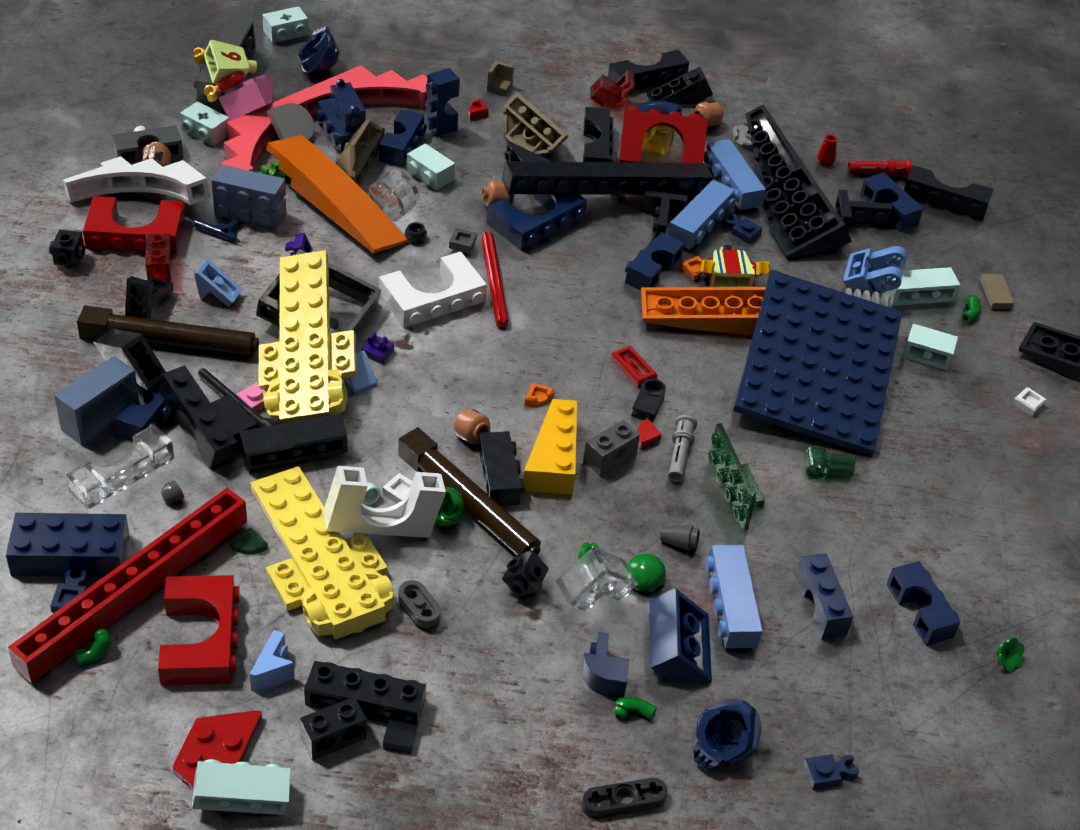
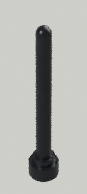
M205 368L199 369V377L223 397L231 394L237 402L240 401L246 413L256 419L259 428L278 424L272 418H263Z

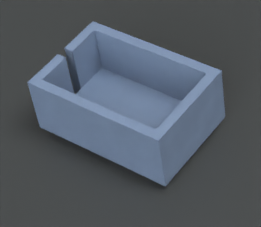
M221 165L213 177L214 215L229 219L237 218L243 222L278 229L286 215L284 178L227 165Z
M113 356L56 393L54 397L61 431L82 446L114 424L115 418L128 402L140 405L138 390L135 388L137 387L135 370L116 356Z

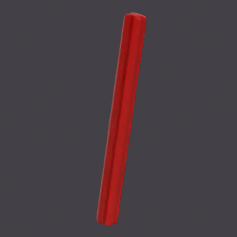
M484 231L481 234V241L496 326L506 328L509 325V318L494 236L492 232Z

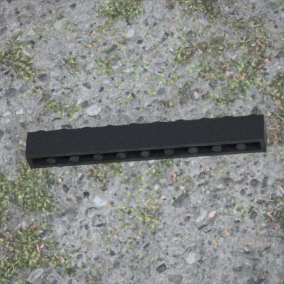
M505 161L502 182L508 194L644 195L645 190L678 195H698L713 180V176L705 163Z

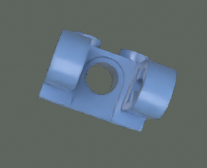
M893 246L872 252L871 248L851 253L843 279L845 286L851 288L852 295L856 289H860L861 296L865 290H869L870 297L873 292L881 294L899 288L903 278V273L899 268L906 264L907 251L901 246Z

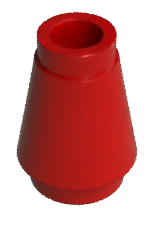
M827 134L816 154L818 163L823 166H830L836 161L837 137L835 135Z

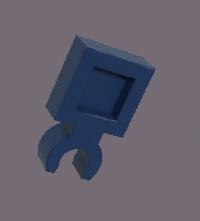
M730 213L728 219L723 218L722 227L732 230V235L747 244L751 243L762 233V227L746 218L741 221L734 213Z
M71 569L66 571V585H57L50 605L52 613L61 609L86 590L85 586L88 582L86 571H82L81 576L77 579H73Z
M832 754L805 758L803 766L812 790L838 786L842 778L845 780L856 779L859 769H848L846 767L852 765L853 755H845L840 761H835Z

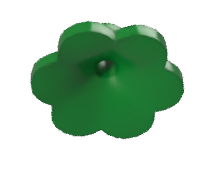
M1010 637L1007 642H1002L996 650L998 664L1003 666L1005 671L1012 672L1015 667L1021 666L1023 663L1022 655L1025 651L1024 645L1019 643L1015 637Z

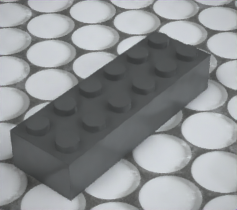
M230 13L228 19L223 23L222 31L218 32L216 41H224L228 44L242 47L247 60H252L256 51L254 16ZM205 62L204 65H201L198 77L194 79V89H197L195 102L206 105L225 115L226 113L219 100V97L225 95L224 92H217L218 98L214 102H209L204 93L205 86L213 85L215 87L217 85L212 83Z

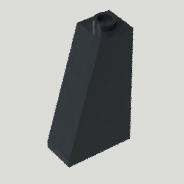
M112 329L93 341L105 361L116 356L133 368L137 384L146 390L159 383L162 374L166 372L148 342L140 333Z

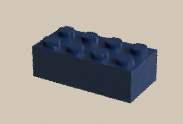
M15 513L6 551L10 575L65 577L66 571L71 569L73 577H80L82 571H86L87 577H105L126 560L130 536L126 514Z

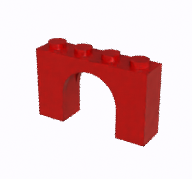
M640 108L624 110L619 162L640 163L642 142L646 132L657 126H667L675 130L681 138V163H704L708 118H703L701 114L682 116L681 112H670V115L661 114L662 111L660 110L641 112Z
M93 196L83 228L85 248L177 254L185 223L184 202L161 200L158 214L154 221L142 227L129 228L116 223L118 218L116 197Z
M234 575L166 577L164 593L166 616H205L215 621L218 628L211 637L199 643L160 645L158 662L160 685L231 684V672L237 671V655H232V648H238V631H233L234 625H239V608H234L235 603H240V586H235Z

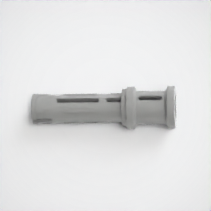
M687 414L679 415L675 421L677 429L672 436V441L675 445L668 472L669 480L673 482L683 481L689 447L693 445L695 440L693 432L697 428V420Z

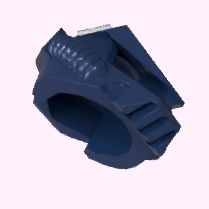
M325 26L314 31L312 40L307 42L298 53L301 59L302 70L309 76L322 74L337 63L340 52L333 35L330 33V28Z
M727 699L706 707L700 715L695 729L698 742L693 748L694 762L706 771L726 762L733 765L750 759L757 752L762 729L760 717L756 709L748 702L740 699Z

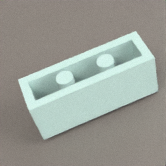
M951 267L903 270L900 287L886 292L888 299L890 296L892 297V306L954 302L960 283Z
M213 759L204 762L198 761L194 779L192 809L285 815L289 803L291 768H283L278 764L256 766L248 762L229 764Z

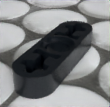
M647 778L593 787L584 793L582 810L588 817L599 819L657 809L665 803L668 791L667 786L658 778ZM653 790L654 793L658 794V797H653V794L648 793V791ZM619 793H628L633 798V801L624 804L618 801L616 796ZM608 796H611V805L610 800H607ZM596 799L597 803H601L600 807H596L594 803H591V800Z

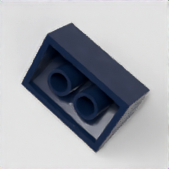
M676 588L649 600L650 665L653 671L668 681L712 682L708 613Z

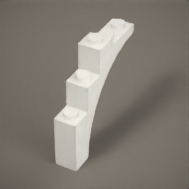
M120 156L102 162L99 168L63 179L67 199L71 203L93 196L120 192L159 193L181 199L189 205L210 198L206 177L183 160L162 167L152 158L131 165Z

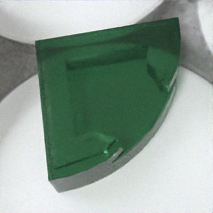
M250 528L231 540L230 547L239 553L257 554L266 551L268 543Z

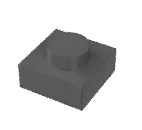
M456 228L449 241V248L471 253L477 240V233Z

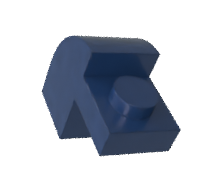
M598 632L597 642H591L590 652L584 653L582 664L583 680L591 690L598 694L622 698L625 695L629 659L607 656L609 633Z

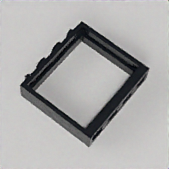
M299 249L295 255L305 254L307 252ZM329 264V287L365 304L346 330H354L357 335L378 306L382 290ZM280 274L259 298L256 316L280 327V302L277 299L280 296ZM330 328V334H331V333H337V332H338V331H336V330Z

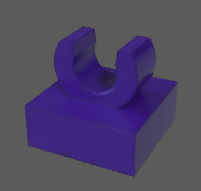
M305 232L296 234L294 242L286 243L285 251H294L290 253V256L295 255L299 249L307 253L313 251Z
M373 332L368 337V342L361 348V351H365L368 359L382 364L394 351V343L388 341L385 336L383 338L376 336V332Z

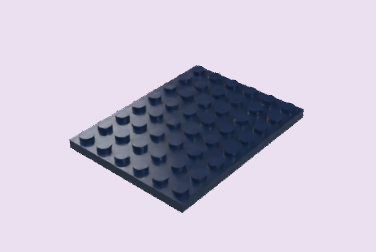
M771 269L732 411L873 456L876 451L903 312Z

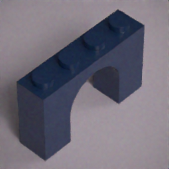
M535 194V200L549 209L550 212L542 215H531L518 210L503 198L487 207L486 224L522 251L584 218L587 200L581 195Z

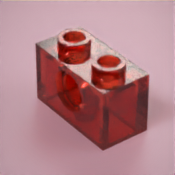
M156 233L146 235L145 266L147 280L155 277L172 282L170 234Z

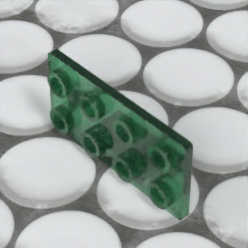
M722 423L716 424L715 433L712 434V448L708 452L709 462L716 469L717 480L725 489L727 502H731L735 520L740 522L743 530L749 529L753 509L763 507L765 500L748 463H740Z

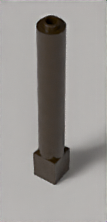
M84 305L77 320L79 338L95 341L110 330L118 329L140 333L148 343L252 356L253 352H257L259 347V338H255L254 332L116 315L109 308Z
M419 427L398 438V456L416 472L423 471L441 474L444 486L456 489L463 497L465 509L516 555L532 550L537 555L540 553L541 541L437 450L438 444Z

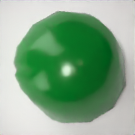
M445 487L446 493L435 523L438 526H453L463 516L465 509L464 500L456 489Z
M639 554L628 562L625 578L631 588L637 591L653 593L659 586L664 587L666 569L658 557L652 554Z

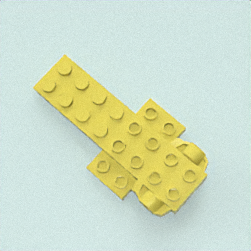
M323 250L281 257L280 342L259 345L258 386L268 390L267 393H264L265 410L274 421L280 424L342 413L346 409L347 402L344 378L357 376L356 334L354 330L330 334L329 259L327 251Z
M299 466L250 482L254 496L290 556V559L266 567V575L286 611L302 606L306 622L317 636L332 635L334 640L352 633H361L365 628L386 621V613L393 608L394 591L389 578L386 576L388 574V567L367 534H358L344 539L340 532L326 531L323 515L324 506Z

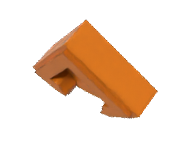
M699 256L682 262L680 269L692 281H696L701 276L702 260Z
M532 383L524 405L539 406L549 402L554 397L555 389Z

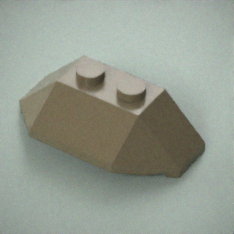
M518 92L503 106L504 137L508 141L540 156L554 152L569 137Z
M366 120L355 132L351 140L346 142L344 151L336 159V164L359 187L379 156V143L385 135L384 128Z

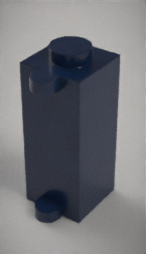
M338 79L336 85H330L331 105L345 132L358 130L366 120V111L350 82L345 83L343 79Z

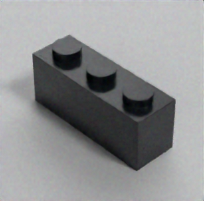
M509 431L479 433L478 452L486 493L500 506L519 505L520 494H524L525 486L524 480L519 479L521 473L520 461L515 460L517 455L516 442L511 441Z

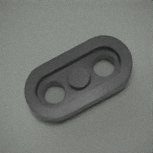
M414 580L406 581L400 585L398 600L418 626L430 628L438 624L441 616L440 605L425 586Z

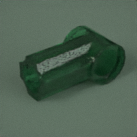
M811 446L804 452L806 474L812 479H820L827 474L854 475L855 455L826 453V450L821 446Z

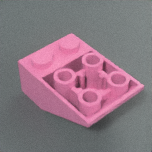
M264 74L223 91L225 95L219 97V100L226 115L229 117V121L272 103L274 77L266 78Z

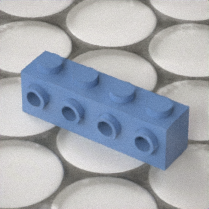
M731 140L707 143L704 161L720 183L735 189L733 199H735L737 208L743 210L762 206L766 189Z
M712 180L670 222L668 235L684 242V247L691 250L696 243L699 244L702 241L703 236L707 232H711L714 224L717 221L720 222L727 211L732 210L735 204V199H733L735 189Z
M712 545L710 556H706L705 568L706 572H710L711 575L709 588L710 593L715 595L714 614L719 615V637L723 638L725 648H758L762 627L744 546Z

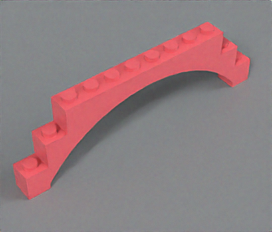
M360 65L227 122L228 141L224 142L226 161L220 163V165L254 172L256 161L261 152L267 146V143L277 136L267 111L287 103H295L304 107L311 116L315 115L316 110H318V101L330 99V85H336L338 79H343L345 83L350 82L362 104H402L424 109L426 108L425 102L427 101V77L422 74L406 81L393 70L375 76Z

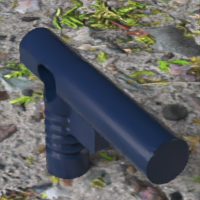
M234 218L228 225L219 223L217 226L196 220L194 228L235 242L237 234L234 231L241 222L239 219Z

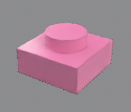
M257 383L236 394L256 412L265 407L264 393L267 392L263 388H259Z

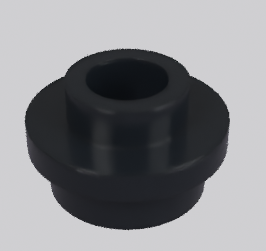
M412 222L405 229V237L412 242H420L427 236L424 225L419 222Z

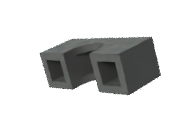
M176 125L112 135L116 158L121 156L131 165L140 162V156L143 153L144 147L152 142L165 144L171 152V159L183 158L182 140Z

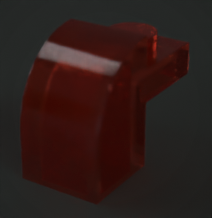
M627 70L616 82L602 74L590 87V99L602 107L619 108L628 103L627 93H630L635 86L634 73Z

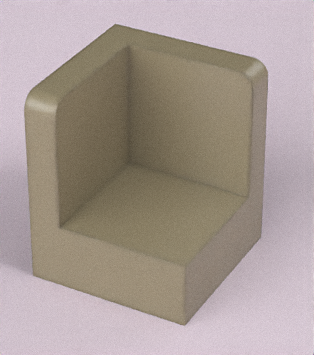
M495 61L488 71L487 91L506 96L513 86L514 66Z

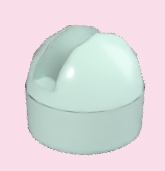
M369 482L367 483L368 487L363 503L366 505L374 504L381 494L380 489L375 484Z

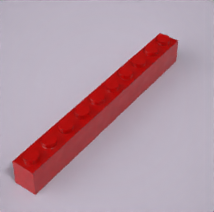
M229 488L221 491L8 646L13 668L31 684L91 640L96 631L107 628L163 586L166 582V577L176 576L247 523L246 501Z

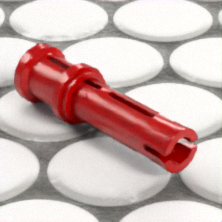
M889 159L887 162L849 160L847 172L880 174L884 172L888 177L898 175L907 178L912 167L911 159L906 161Z

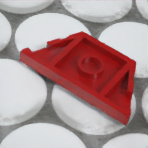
M255 710L196 718L172 766L173 774L182 782L187 783L193 792L198 761L204 762L213 759L229 764L242 762L261 722L262 711Z

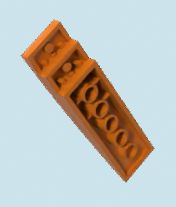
M299 135L267 143L266 150L279 160L278 168L291 178L290 187L372 253L407 244V238L380 207L337 164L304 136Z
M641 287L643 322L701 331L753 335L766 287Z

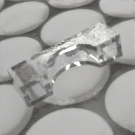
M154 424L132 436L134 448L125 460L107 466L87 462L66 474L69 493L87 510L101 504L107 498L124 490L127 486L146 477L149 473L173 460L172 441Z

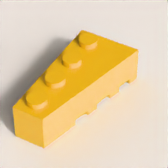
M552 399L524 469L525 491L573 495L576 473L577 401Z

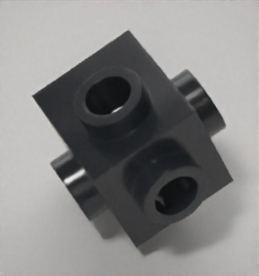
M59 229L54 241H51L49 245V254L53 257L54 265L78 266L80 259H83L85 256L82 232Z
M532 550L514 556L507 564V570L502 580L517 597L528 594L532 595L541 589L542 582L549 568Z

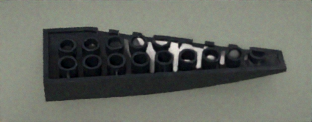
M764 104L746 113L759 181L766 189L763 200L766 206L769 228L787 259L833 252L852 242L844 222Z

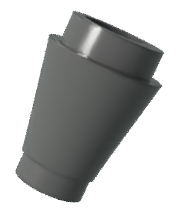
M694 525L662 526L660 541L688 551L697 549L700 529L694 528Z

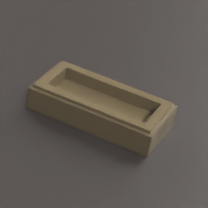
M981 274L979 280L990 308L1012 309L1014 301L1003 274Z

